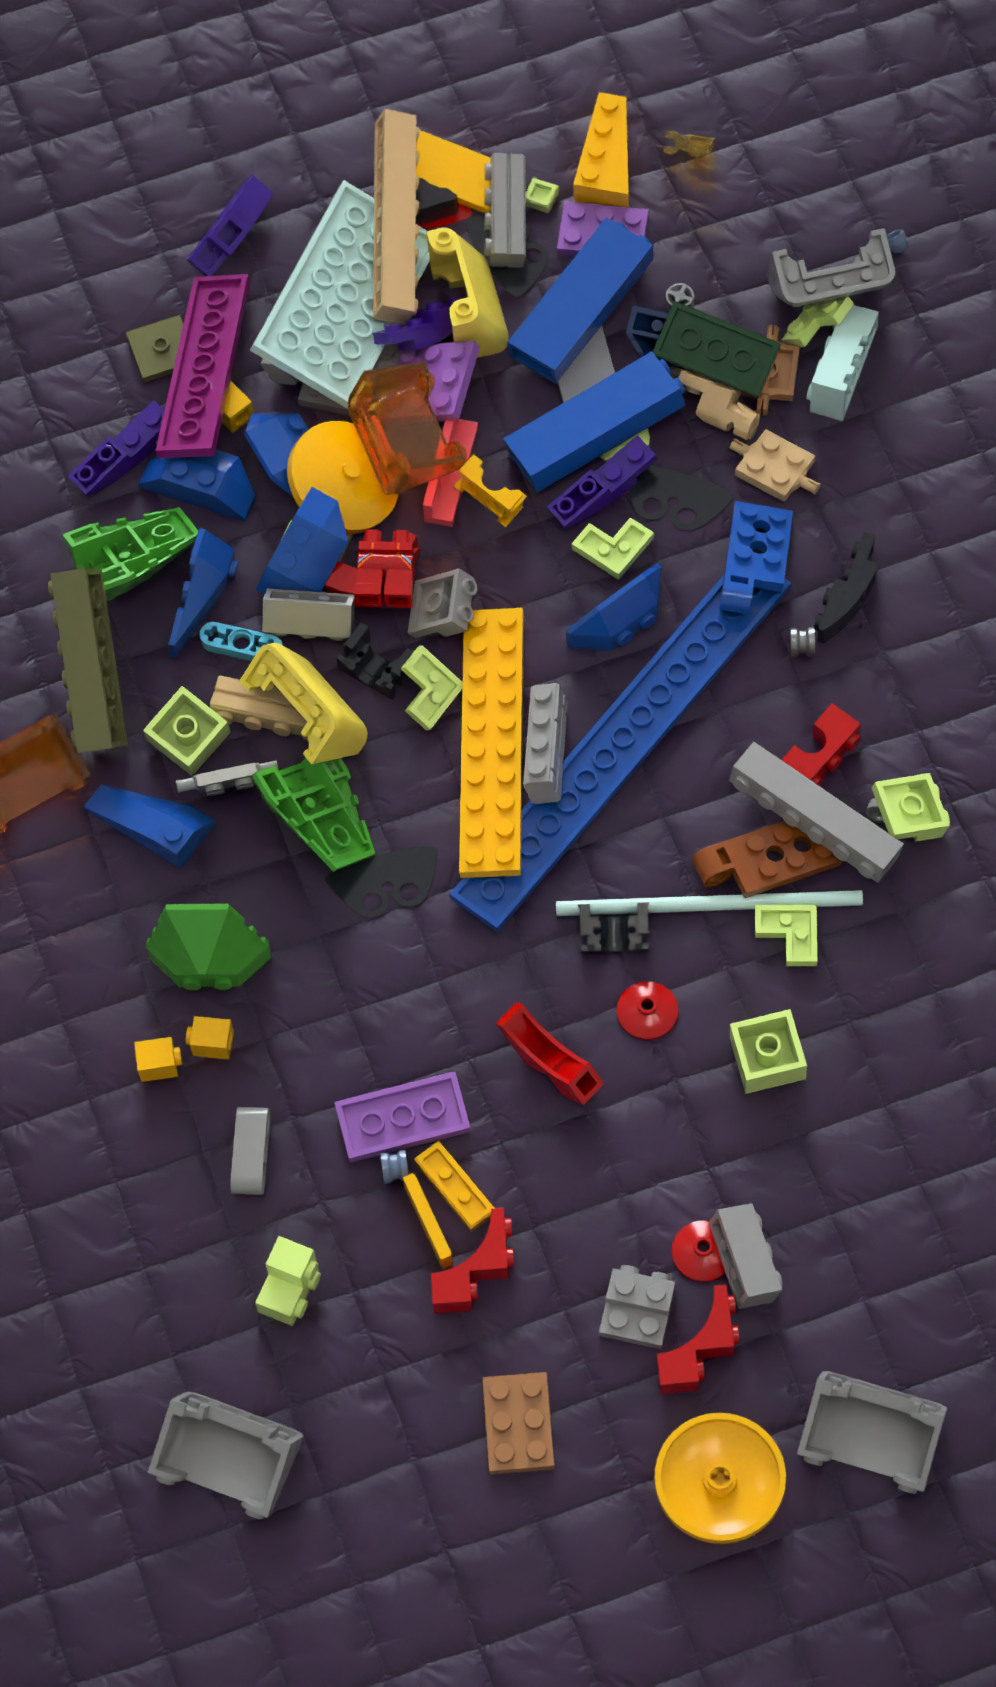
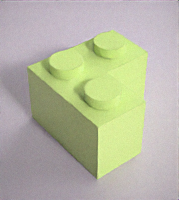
M278 1236L266 1262L268 1276L255 1303L259 1313L293 1326L297 1317L300 1319L303 1317L308 1305V1301L305 1299L310 1289H316L321 1273L318 1272V1262L316 1261L313 1249Z

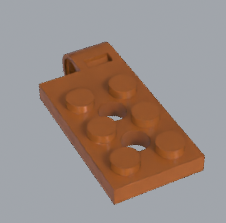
M785 821L705 847L695 853L691 859L705 887L710 888L720 885L733 874L744 898L836 868L842 864V861L836 858L832 851L822 844L814 843L806 833L797 827L788 825ZM804 842L810 850L800 852L795 849L794 843ZM776 851L782 856V860L772 861L767 857L766 853Z

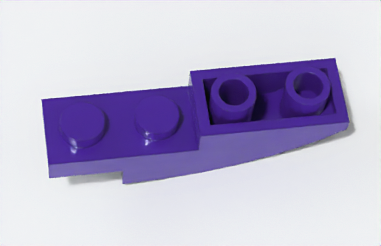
M251 174L218 215L216 223L186 260L204 276H212L225 258L231 256L269 202L273 192Z
M465 296L448 298V303L443 304V301L426 303V308L417 310L416 318L407 319L406 325L401 326V323L383 325L384 330L373 333L374 344L397 343L398 350H419L443 340L453 333L449 309L455 301L463 299Z
M153 400L114 439L108 436L68 477L87 496H90L124 476L156 449L157 444L155 442L159 437L164 409Z
M637 435L595 472L590 469L550 503L547 508L567 529L594 515L627 492L638 482L636 477L658 458Z

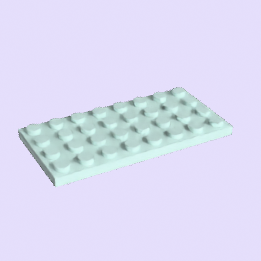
M343 180L250 351L350 410L385 344H374L373 333L384 330L383 325L392 323L373 319L374 198ZM419 226L418 237L415 241V249L419 251L415 273L418 274L420 279L429 262L427 231Z

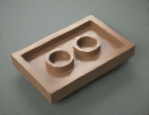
M547 1372L482 1377L490 1475L553 1470L554 1457Z

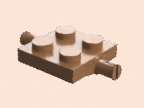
M769 325L767 327V338L779 342L778 334L780 328L775 325L772 335L773 325ZM781 343V348L760 398L741 391L740 396L758 399L756 413L761 415L763 405V415H767L769 400L793 401L800 346Z

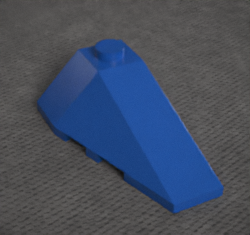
M199 528L189 564H191L189 573L191 582L184 581L181 604L185 605L184 608L178 607L169 641V655L173 658H176L226 590L230 577H236L239 561L235 560L234 548L202 528Z
M103 784L99 786L84 805V810L179 869L185 865L216 824L215 820L192 806Z

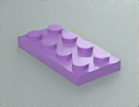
M455 1071L334 1102L350 1163L379 1156L381 1153H390L471 1132Z

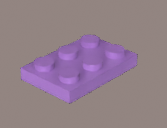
M565 201L557 243V255L576 256L606 217L614 222H621L629 231L638 236H645L649 210Z

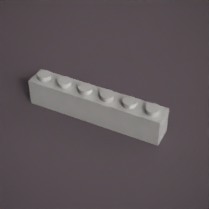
M753 742L734 764L729 781L733 783L737 790L749 794L763 808L772 810L781 816L788 825L797 827L806 833L814 843L822 844L832 851L836 858L846 861L857 868L862 876L871 878L879 883L899 858L904 845L902 842L757 743Z

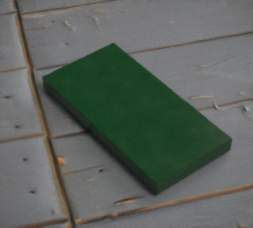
M674 301L653 353L657 358L664 359L667 362L760 398L782 344Z

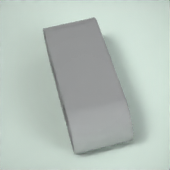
M237 1107L231 1169L232 1194H264L270 1130L269 1108Z

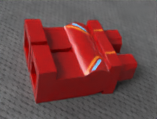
M377 529L366 530L363 541H359L357 575L354 585L356 607H382L384 590L386 607L413 608L414 551L413 543L410 542L409 531H393V542H382L381 531ZM384 577H386L385 588H384ZM393 597H405V598L398 600V599H395V598H393Z

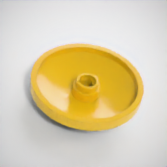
M329 421L318 424L301 436L289 455L287 478L291 493L298 506H301L311 487L336 499L339 503L347 534H358L366 532L367 529H373L391 513L397 502L400 482L396 463L384 443L373 433L359 425L344 421Z
M710 1413L685 1422L667 1438L656 1461L655 1489L664 1513L682 1532L703 1542L728 1544L745 1540L757 1534L774 1518L784 1497L786 1471L784 1460L777 1444L758 1424L735 1414Z

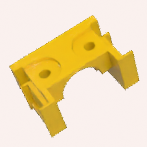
M473 454L459 470L458 473L462 477L453 487L461 493L465 490L497 515V521L506 528L523 508L522 505L527 496L519 489L509 490L504 487L501 490L493 491L486 488L482 483L484 470L481 467L483 461Z

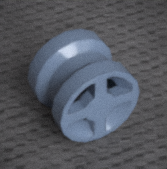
M406 1150L399 1151L395 1155L381 1153L384 1184H390L396 1179L403 1181V1177L409 1175Z

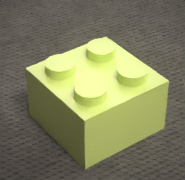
M183 686L179 688L143 730L149 743L191 776L198 771L231 733L228 722Z
M790 1009L730 1024L729 1038L746 1094L806 1079L807 1063Z

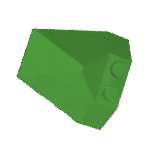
M179 507L144 514V519L127 522L126 517L116 519L117 524L100 527L99 523H93L62 535L76 569H102L106 600L110 601L148 580L195 543L198 530Z
M306 758L299 764L279 771L276 766H272L255 772L252 775L253 781L269 809L333 872L370 858L375 854L365 820H360L356 809L359 801L357 795H352L348 784L351 776L342 758L311 764Z
M166 904L158 918V926L153 928L152 937L146 941L149 959L178 987H183L187 990H199L201 987L228 990L232 987H240L271 959L269 940L266 937H261L260 939L254 926H249L248 928L245 925V918L230 904Z

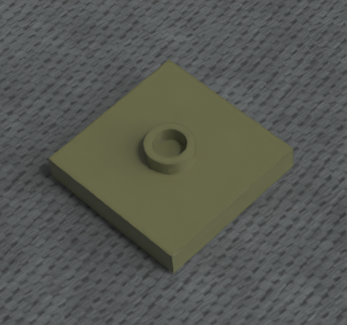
M180 315L126 332L144 383L173 374L183 329Z

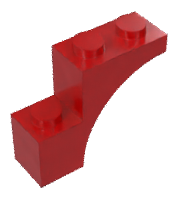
M516 1002L496 1023L526 1066L548 1075L562 1096L584 1105L603 1086L604 1082L591 1064L572 1053L552 1037L535 1020L523 1004Z
M491 1208V1220L486 1237L470 1258L449 1270L431 1273L434 1314L472 1311V1300H478L477 1281L474 1280L509 1278L508 1267H514L513 1248H507L506 1237H512L511 1218H505L504 1208Z
M727 1285L714 1286V1302L710 1316L704 1327L692 1340L675 1350L657 1354L660 1394L699 1391V1380L705 1379L703 1360L697 1359L734 1356V1345H739V1332L737 1325H731L730 1314H736L734 1295H728Z

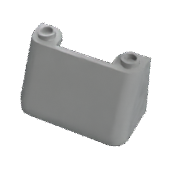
M885 228L870 231L869 243L864 247H860L859 255L855 258L854 263L807 273L804 259L799 261L792 260L788 256L786 249L772 252L767 272L772 293L787 305L800 307L888 287L894 279L895 267Z
M823 1371L816 1382L797 1454L804 1456V1461L814 1465H822L823 1461L833 1459L893 1477V1480L899 1484L898 1489L912 1494H916L917 1490L924 1492L947 1407L933 1401L845 1375Z
M184 1392L170 1401L148 1473L155 1475L158 1482L166 1485H174L175 1482L183 1480L190 1481L242 1501L241 1506L246 1509L245 1514L256 1519L268 1518L272 1515L302 1442L303 1434L290 1427L204 1395Z

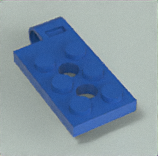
M735 501L719 604L720 610L749 614L753 587L782 592L793 516L792 510ZM756 528H761V529L766 530L767 532H766V533H760V532H757L755 529H756ZM752 549L762 550L764 553L757 554L753 552Z

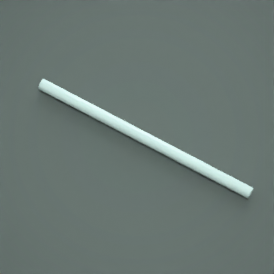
M862 890L757 894L748 898H744L743 895L556 901V916H580L578 904H590V915L638 914L637 903L649 902L648 913L755 909V905L863 906Z

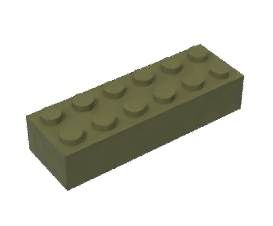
M82 568L51 573L48 589L51 598H54L56 608L53 611V622L55 627L59 628L60 640L57 642V649L60 658H63L65 670L62 671V681L64 687L68 688L69 694L66 708L68 716L73 721L74 730L71 731L72 744L75 748L77 747V753L128 746L102 569Z

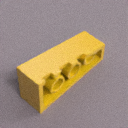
M601 92L598 94L573 184L574 202L629 207L626 97Z

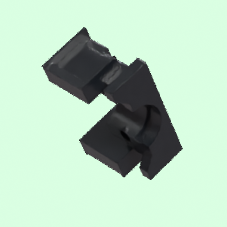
M359 621L357 628L346 643H343L344 654L348 657L345 658L339 654L336 658L338 669L393 700L395 697L394 685L397 684L402 687L401 679L406 673L401 668L413 654V651L407 648L399 660L387 661L383 659L368 644L371 641L369 626Z
M649 902L637 903L638 915L625 917H590V904H578V908H580L579 937H587V945H581V952L649 950V943H642V935H650V932H648ZM630 927H634L636 932L631 934L628 930ZM599 928L600 934L595 935L593 930Z

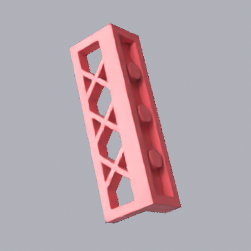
M462 419L455 421L445 420L423 502L424 522L453 527L462 494L453 486L462 477L458 473L459 470L471 458L479 429L478 422Z

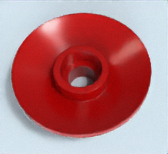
M650 981L639 982L628 987L620 996L617 1003V1018L621 1027L629 1035L642 1040H653L666 1035L674 1027L678 1018V1003L673 993L665 986ZM644 1003H651L653 1008L645 1010L642 1008V1005Z
M696 1221L686 1225L677 1233L672 1244V1259L676 1268L682 1275L697 1282H711L726 1274L708 1223L709 1221ZM701 1243H705L710 1248L706 1252H701L697 1247Z

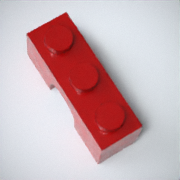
M832 703L813 724V738L820 742L824 748L816 753H806L794 745L783 757L782 761L821 787L824 781L823 777L829 771L831 773L834 772L841 764L842 756L846 751H853L861 740V723Z

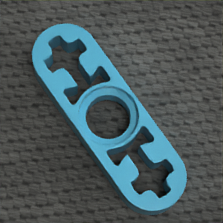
M209 622L200 630V640L205 650L248 661L253 660L263 645L270 643L282 645L281 640L275 635L218 622ZM214 633H218L219 638L209 641V637L213 636ZM227 635H229L228 645L226 646L224 640H227ZM238 638H247L250 641L249 646L245 649H237L233 644Z

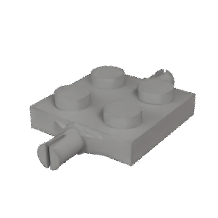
M277 760L260 764L257 762L196 774L192 778L176 780L178 793L196 789L200 790V793L206 792L207 796L225 793L224 788L236 786L237 790L254 787L252 775L255 772L272 766H276L278 769Z

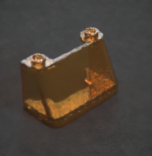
M425 362L363 371L348 398V410L380 487L386 495L399 494L458 471L468 460L465 448L458 441L447 443L428 401L434 389L435 380Z
M55 712L0 743V833L9 829L6 824L7 822L67 788L72 793L87 784L85 778L91 774L79 753H77Z

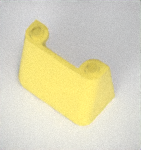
M439 228L427 231L429 262L433 280H438L439 277L448 281L450 289L464 286L467 298L455 301L449 309L453 341H475L480 346L477 358L504 351L509 341L508 330L487 259L451 229Z
M279 643L266 644L258 650L239 682L247 691L256 690L260 686L263 691L272 690L275 685L303 716L307 723L301 734L304 737L307 736L309 741V748L303 753L311 764L359 754L367 741L368 732L366 726L306 658Z

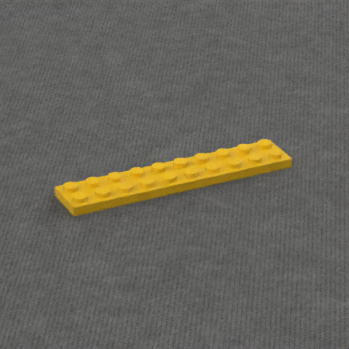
M523 608L473 610V620L468 622V629L463 634L460 878L521 876Z

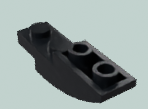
M864 532L861 542L855 541L851 558L854 559L852 567H846L843 580L835 578L832 589H826L822 603L826 608L823 614L818 613L814 629L818 631V643L824 644L846 627L868 598L878 571V562L870 561L874 551V534Z

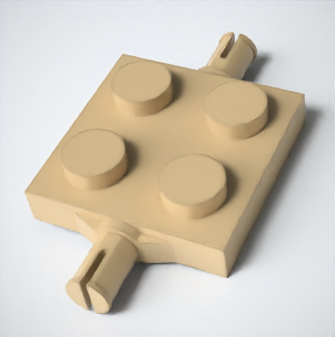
M767 429L750 446L736 438L732 441L730 450L744 456L735 469V476L783 502L799 487L808 490L814 495L818 492L821 484L806 477L808 470L815 462V455Z

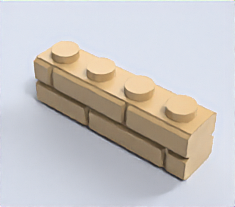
M218 676L210 708L225 719L228 725L232 724V722L244 724L245 727L251 730H260L262 727L271 729L280 736H289L290 733L300 735L304 740L308 741V737H304L301 734L307 721L277 687H273L272 690L263 691L260 686L256 690L247 691L239 682V679Z

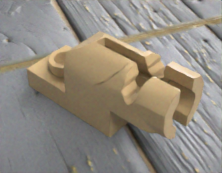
M682 370L678 379L685 385L686 391L697 395L703 392L696 410V415L701 420L723 431H729L734 428L733 434L743 439L753 438L759 425L760 414L737 402L741 391L690 370Z

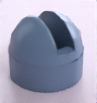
M902 229L886 235L891 253H901L906 249L908 242Z

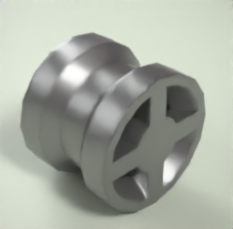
M678 283L668 288L666 291L667 313L670 312L674 301L679 303L684 301V305L694 308V292L690 286Z
M808 627L804 631L790 628L791 657H798L800 654L815 657L814 627Z

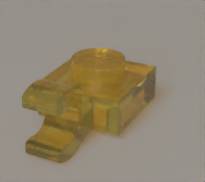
M668 131L665 134L666 138H672L675 141L674 147L665 146L663 148V152L667 154H674L679 149H682L683 151H689L688 155L703 158L705 154L709 155L714 149L715 138L692 134L681 135L675 131Z

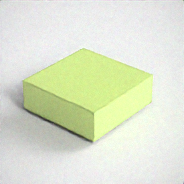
M532 178L525 193L526 206L549 213L559 193V186Z

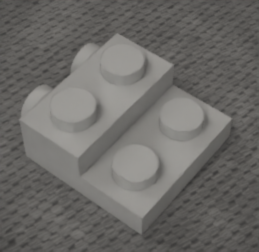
M455 569L416 580L408 634L418 638L438 632L447 637L467 631L468 622L472 621L474 617L471 608L472 595H475L477 592V584L474 577L461 569Z
M622 1265L620 1270L613 1268L599 1336L662 1349L675 1294V1282L670 1281L671 1277L662 1272H652L651 1276L639 1274V1269L629 1265Z

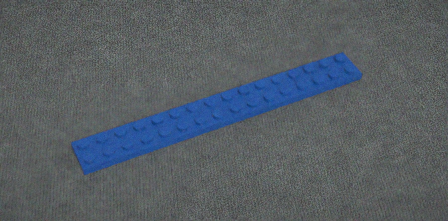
M723 575L562 762L561 800L534 804L529 801L522 809L521 876L463 878L449 894L450 899L498 933L791 589V582L784 579L782 592L753 587L749 614L719 609Z

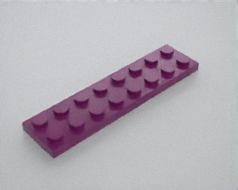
M248 274L194 277L156 446L158 458L215 455L251 284Z

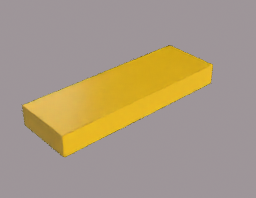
M439 1140L414 1158V1163L471 1232L491 1218V1208H494L493 1205Z
M412 1173L403 1177L404 1188L442 1270L452 1266V1253L416 1176Z

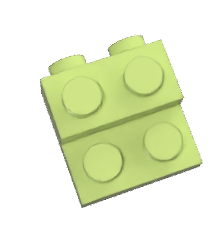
M930 773L877 781L873 784L872 791L887 831L897 840L913 837L914 841L917 842L943 837L949 828V814L942 806L939 798V788L934 784Z

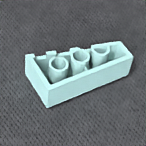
M853 305L839 325H833L834 331L832 336L827 338L824 354L818 362L815 375L807 392L806 399L810 400V412L843 421L878 327V311Z

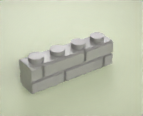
M507 153L491 154L490 163H485L484 180L489 181V188H485L484 205H489V213H485L484 230H489V238H485L484 255L490 256L491 267L508 266L521 268L524 266L526 257L524 154L507 155Z
M557 683L533 685L530 692L523 786L528 793L531 803L534 804L558 802L561 800L562 762L564 761L568 702L563 694L561 685Z

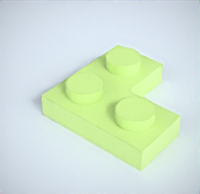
M846 296L804 305L799 317L788 326L787 333L781 339L785 345L806 347L821 326L839 325L854 303Z
M631 517L613 538L589 523L573 541L572 550L619 580L654 539V532Z
M422 645L417 647L401 670L422 688L405 712L425 730H430L462 690L463 682Z
M755 905V938H786V966H817V905Z

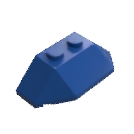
M272 411L252 414L244 436L269 478L284 491L292 495L287 478L289 455L295 443L309 428L301 415L297 413Z
M215 450L214 456L158 458L156 456L149 460L138 483L140 488L244 522L256 499L240 458L219 450Z
M311 487L255 590L264 595L267 588L322 591L349 542L339 503L336 499Z
M656 563L583 616L577 623L566 629V644L570 648L612 651L619 645L624 646L629 643L634 634L642 628L647 629L652 626L658 617L661 566Z

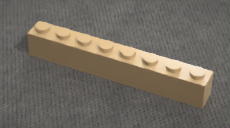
M384 109L375 122L373 319L405 325L406 320L410 319L412 315L414 316L418 309V299L415 298V290L419 277L415 273V265L418 261L419 251L415 249V241L419 232V226L416 224V215L419 209V201L416 200V191L419 185V176L416 175V167L419 162V152L416 151L419 128L416 127V115Z

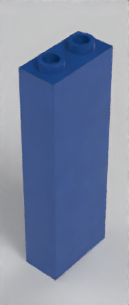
M606 217L507 342L509 357L556 384L654 260L653 244L645 236H638L632 233L621 222H614Z
M651 351L506 436L503 440L509 456L536 493L686 406L682 395L685 393V388L677 377L674 379L671 377V371L664 359L658 360Z

